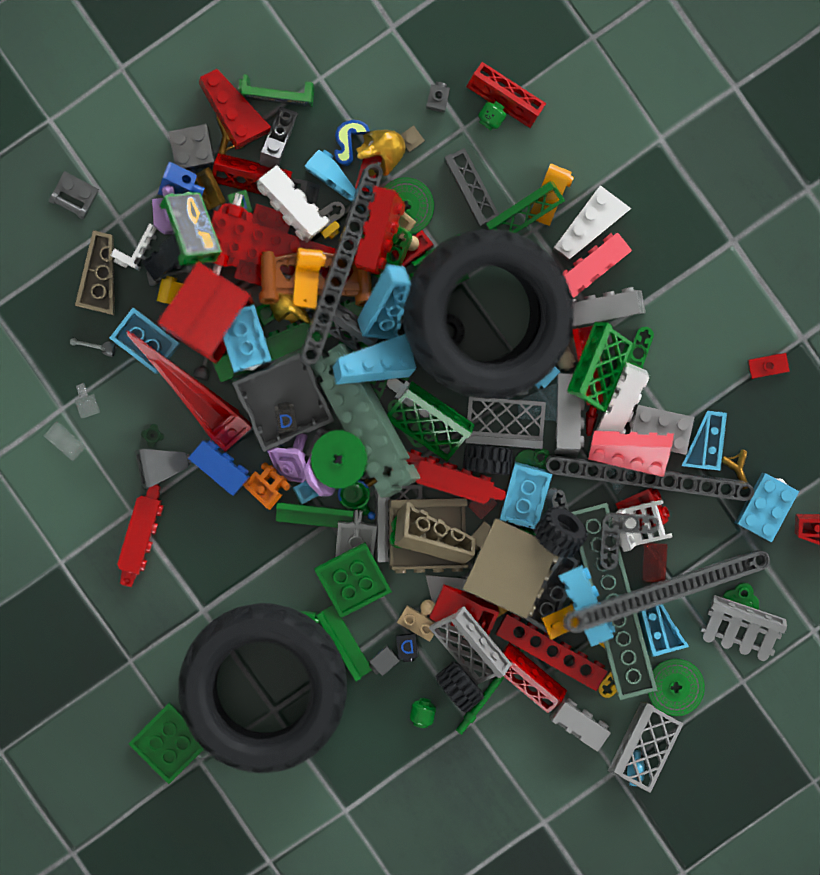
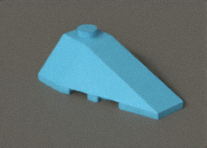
M318 150L306 163V171L352 202L356 189L332 159L334 156L326 150L323 152Z

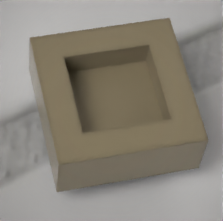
M414 125L401 134L405 142V148L409 153L425 142Z

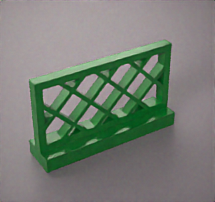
M607 322L594 323L567 389L568 393L577 395L601 412H606L633 346L630 340L612 329L613 326ZM609 334L612 337V343L610 344L607 343ZM621 342L625 344L622 353H620L619 343ZM613 346L615 356L610 357L609 348ZM604 350L606 360L600 361V356ZM616 359L617 367L613 370L611 361ZM607 364L608 373L603 374L602 365ZM597 368L599 377L594 379L593 374L595 369ZM610 377V385L606 388L604 378ZM600 381L601 390L596 392L595 382ZM590 385L591 395L587 396L585 393ZM603 394L604 399L602 405L598 401V395Z
M413 381L410 382L405 392L387 413L390 422L445 461L452 457L466 438L468 439L475 426L474 423ZM406 397L413 401L414 406L404 407L403 400ZM419 410L428 411L430 417L420 418ZM405 411H415L416 418L407 419ZM394 412H402L403 420H396L392 417V414ZM431 421L432 429L423 430L421 422ZM434 421L444 422L446 428L436 429ZM418 423L419 430L412 431L408 424ZM457 431L462 435L460 439L452 440L450 432ZM447 432L448 440L439 441L437 433ZM424 434H434L435 441L428 442ZM449 444V453L446 454L440 450V445Z

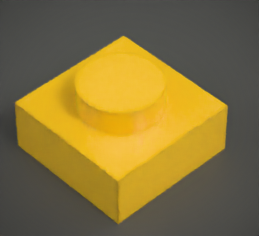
M335 220L321 234L326 240L328 238L332 240L340 233L339 229L341 227Z

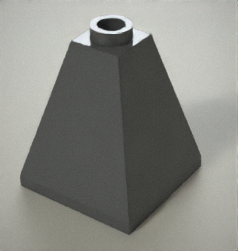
M150 449L135 451L142 488L152 487L189 468L188 466L191 465V461L188 459L190 455L186 454V452Z

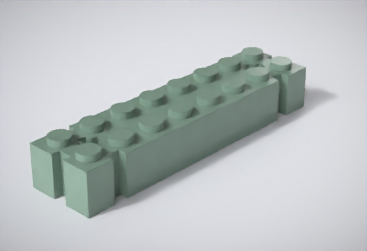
M339 344L328 351L330 356H320L319 360L310 366L316 377H322L323 382L320 385L344 430L356 435L364 444L367 452L366 471L370 478H376L377 483L374 486L381 498L391 497L402 490L401 486H409L421 477L414 465H408L406 460L410 457L370 382L336 385L333 365L338 358L353 353L352 349L347 345Z

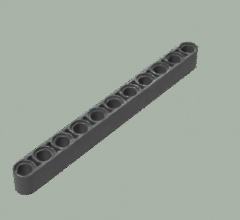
M377 164L367 166L359 180L300 352V360L305 365H311L320 358L363 233L364 222L367 221L370 212L368 210L369 203L374 201L376 193H373L374 186H379L382 177V169ZM368 170H373L376 173V178L369 177ZM362 188H367L370 191V196H364ZM356 206H361L364 209V214H358ZM350 224L357 226L358 231L356 233L350 230ZM344 242L351 244V251L344 249ZM337 260L345 262L344 269H340L337 266ZM331 278L338 279V287L332 286ZM325 296H330L333 299L332 305L325 303ZM319 314L326 316L327 322L325 324L319 322ZM313 332H317L320 335L319 342L313 341ZM308 350L314 353L312 361L308 360L305 356Z
M553 454L545 460L547 470L555 475L748 501L754 495L753 487L748 482L665 470L664 477L654 475V479L651 482H646L644 478L648 473L584 458ZM552 460L559 461V466L555 469L549 467ZM571 463L578 464L576 471L568 470ZM591 465L597 466V471L594 474L587 472L588 467ZM615 468L616 474L609 477L606 475L608 469ZM628 471L635 472V476L632 479H626L625 475ZM672 476V483L669 485L664 484V478ZM685 479L692 480L689 487H683ZM709 481L711 483L710 488L703 490L702 484ZM729 484V490L725 493L721 492V486ZM748 487V493L740 495V489Z

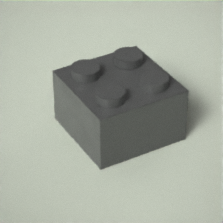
M207 124L168 131L176 165L186 170L214 165L215 158Z

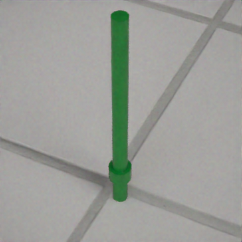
M519 647L517 648L520 652L524 653V650ZM496 676L483 693L484 699L463 716L464 720L456 729L458 733L462 735L469 724H473L477 718L476 715L505 678L504 676L500 678Z

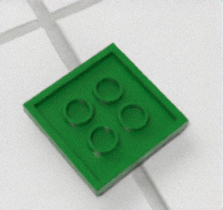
M366 542L314 568L340 618L392 592Z
M170 702L128 743L168 784L204 750L190 733L183 715Z

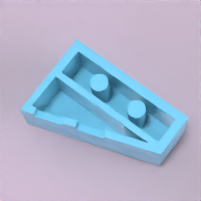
M663 604L637 612L648 656L654 657L689 647L679 633L680 631L677 626L672 622Z

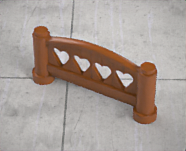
M272 251L262 252V292L259 293L260 303L274 304L279 302V295L294 294L295 273L287 281L280 271V266H286L287 268L294 266L296 268L297 253L275 257ZM323 252V255H326L324 265L326 269L330 267L334 254ZM353 259L351 265L353 273L347 283H345L341 296L355 297V304L364 307L372 293L371 272L358 269L354 264L355 259ZM337 260V266L345 268V262ZM320 273L317 296H320L325 282ZM331 278L332 286L338 287V279Z

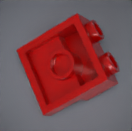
M646 488L615 504L618 510L643 503L661 500V494L658 489ZM662 504L657 505L662 524H666L669 521L668 517H670L669 511L666 506L662 507ZM646 508L648 515H653L652 508ZM636 510V514H642L641 510ZM639 518L640 528L642 529V525L645 524L642 523V518ZM650 519L651 526H656V523H653Z

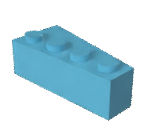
M386 266L357 319L362 336L389 340L398 337L397 332L401 326L400 319L401 315L404 314V303L411 285L405 267Z

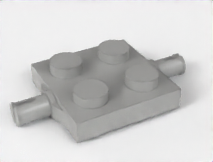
M358 510L354 511V521H338L335 557L366 542L374 557L377 524L362 522L363 511L359 510V517Z

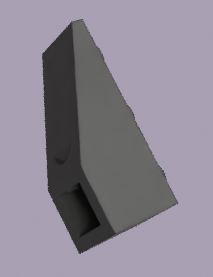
M283 107L279 108L261 151L260 165L274 168L276 165L279 167L298 116L297 112Z

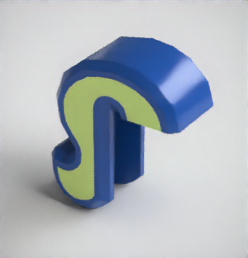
M350 120L343 122L337 128L335 134L336 142L341 150H335L334 153L335 159L340 165L348 166L353 162L351 135L370 132L369 127L364 122Z

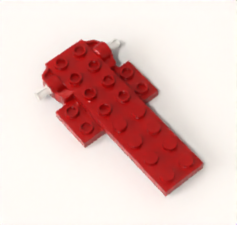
M235 193L233 204H222L217 211H213L210 221L222 251L216 262H211L214 263L212 271L218 275L222 266H234L236 270L233 278L261 286L262 252L272 251L275 257L297 253L298 248L321 250L322 252L332 254L336 250L313 241L306 243L305 240L288 234L290 226L284 221V215L280 211L255 204L253 214L248 212L244 207L240 206L244 195L240 194L239 196L238 193ZM280 266V271L293 276L295 267L289 266L287 268L286 266ZM321 267L319 270V273L324 278V280L326 279L330 267H327L326 269L324 267ZM351 268L345 283H347V281L353 273V270Z

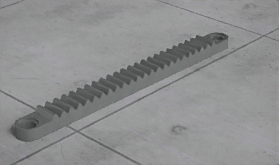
M760 550L737 555V557H731V559H725L716 564H711L710 566H705L704 568H699L698 570H693L683 575H678L677 577H672L671 579H666L665 581L570 612L564 617L563 624L565 629L570 632H581L764 570L769 566L770 557L765 551ZM758 555H761L763 558V562L761 565H757L756 563V557ZM573 617L578 619V625L575 628H572L570 625Z

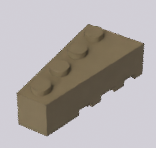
M93 230L75 306L115 315L114 257L111 256L114 250L113 235Z

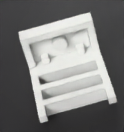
M149 224L132 258L114 249L111 254L115 258L114 262L125 268L129 265L140 270L141 267L138 266L140 260H145L144 253L146 249L151 250L152 248L149 246L151 239L156 240L157 238L154 235L157 230L154 225Z
M662 500L643 503L625 509L622 508L616 512L636 514V510H641L643 515H648L646 508L651 507L653 515L659 521L658 532L660 536L654 537V533L648 534L649 538L644 539L642 533L620 532L619 546L623 548V552L632 550L636 545L673 537L672 533L665 534L657 507V505L663 504ZM619 517L620 521H614L612 518L613 524H620L619 528H623V517ZM633 518L627 519L625 522L626 527L634 528L636 520ZM650 520L648 523H644L648 526V529H652Z

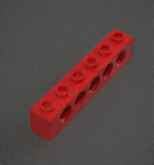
M513 613L510 616L505 614L495 632L497 636L595 691L598 690L608 672L603 669L605 665L596 660L592 663L587 660L588 655L579 650L576 654L570 650L572 646L563 641L560 644L553 641L554 639H550L547 632L544 634L537 631L538 627L529 622L527 625L520 622L522 618ZM518 626L522 627L524 631L521 637H515L513 633L514 629ZM533 636L540 638V644L536 647L530 644ZM551 645H554L557 649L554 656L547 654V649ZM567 655L573 657V663L569 666L564 664V658ZM585 664L589 665L590 672L587 675H582L581 667Z

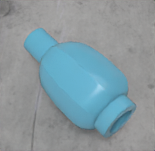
M634 750L635 760L641 758V751ZM637 762L638 772L645 771L644 762ZM632 764L627 766V776L635 775ZM645 774L640 776L641 782L644 780Z

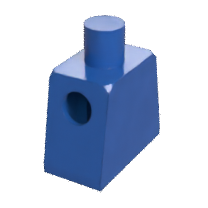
M169 162L158 194L163 196L162 188L166 187V185L174 188V194L200 192L202 196L205 188L194 184L197 178L196 174Z

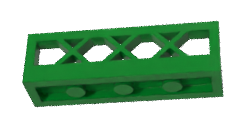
M550 181L486 224L490 230H498L497 227L507 224L510 225L509 232L517 233L565 202V199L555 183ZM554 191L559 200L554 204L546 203L547 195ZM534 203L542 204L541 212L537 215L530 213L531 205ZM519 213L526 215L525 223L522 225L514 224L515 216Z
M277 502L276 521L338 528V521H353L354 510Z
M334 605L319 612L316 616L324 630L334 641L355 681L360 680L362 676L372 671L345 622L340 618Z

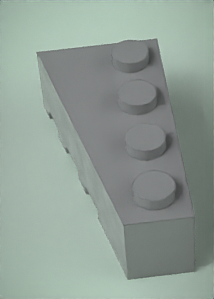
M633 287L622 289V293L615 294L614 291L605 292L603 297L596 298V295L584 297L585 300L577 302V299H572L574 307L573 327L646 313L642 291L634 290Z
M559 373L556 386L557 408L555 416L557 423L555 441L557 446L554 454L578 457L580 448L584 447V436H581V429H584V417H581V410H584V400L577 395H571L567 392L573 374Z

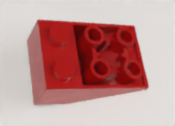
M443 585L429 618L438 622L455 614L458 609L465 607L489 636L499 614L498 605L475 594Z

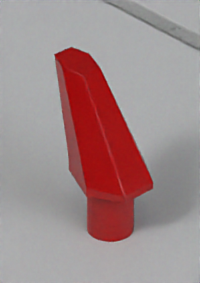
M590 405L589 411L586 412L587 436L592 435L598 417L596 413L597 408Z

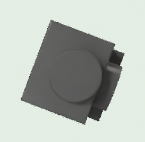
M436 82L435 85L431 84L426 109L445 113L450 88H447V84L442 82ZM437 92H440L442 94V98L437 99L435 97V94Z

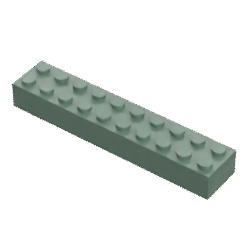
M604 503L571 512L580 519L587 529L588 537L579 548L583 568L587 567L592 578L589 579L591 586L595 585L599 592L598 601L603 602L612 597L630 593L631 590L620 549L618 564L614 569L607 570L603 568L600 561L603 517L610 513L608 504ZM610 517L609 521H606V523L609 524V527H613L612 519ZM608 536L604 542L610 547L615 545L616 539ZM604 549V552L608 551V557L603 561H606L607 565H611V562L615 561L611 558V552L615 553L616 550L609 551ZM637 613L611 621L616 632H613V638L603 643L618 699L623 700L657 691Z

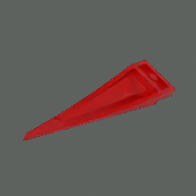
M127 331V336L172 387L211 440L225 452L252 428V424L239 413V410L133 333Z

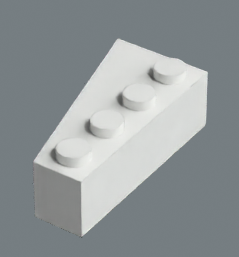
M277 165L258 180L257 188L260 193L268 196L272 207L284 215V221L289 226L292 225L296 230L295 233L298 238L305 240L306 243L322 231L330 221L326 216L322 218L319 215V209L314 204L306 202L305 194L301 190L293 188L294 183Z
M625 363L608 408L603 413L596 431L626 433L624 427L627 422L630 423L634 414L632 410L635 404L638 405L642 396L640 393L643 387H646L649 380V374L646 370L630 363Z

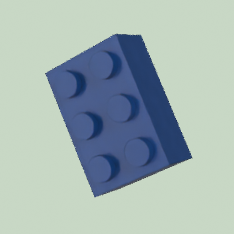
M203 440L188 459L232 496L236 495L250 478L247 475L249 471L241 464L235 465L233 463L234 458L228 453L222 454L215 442Z

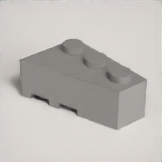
M570 698L567 700L563 699L562 703L549 716L551 721L559 724L567 732L572 733L579 740L598 752L611 734L610 730H608L609 726L601 720L597 722L592 719L593 714L586 709L583 711L579 710L576 707L578 704Z

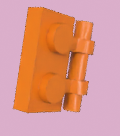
M265 462L261 466L264 470L260 475L255 471L243 486L267 509L271 510L282 497L278 490L283 488L287 491L291 485L287 482V478L277 473V469L274 466ZM269 478L275 480L272 484L267 482Z

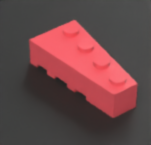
M610 233L603 239V245L600 247L595 245L588 251L589 256L587 258H579L573 263L574 268L568 271L566 269L563 271L570 287L572 299L632 251L618 233L615 235Z
M594 431L588 460L664 477L674 433H667V435H657V433L638 435V432L620 434V432Z

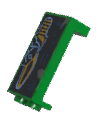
M244 74L243 79L239 80V90L245 99L313 107L315 91L313 82H305L304 93L250 87V79L247 74Z
M186 192L184 194L171 193L165 195L159 206L161 209H166L181 250L178 258L180 266L197 264L198 262H216L222 251L201 193Z

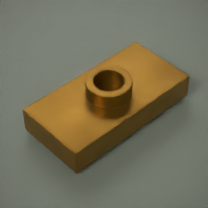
M210 167L196 173L195 184L205 188L202 199L208 211L225 203L224 196Z

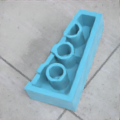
M406 334L340 357L333 365L336 385L407 378L416 370L413 353Z
M583 565L559 575L561 582L564 581L566 592L573 601L575 611L599 602L597 599L600 596L595 585L591 586L589 579L592 577L587 567L583 568ZM612 622L584 630L591 646L613 638V632H616Z

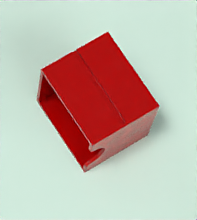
M198 262L158 323L165 332L217 365L227 350L223 339L225 333L242 308L256 305L248 293Z

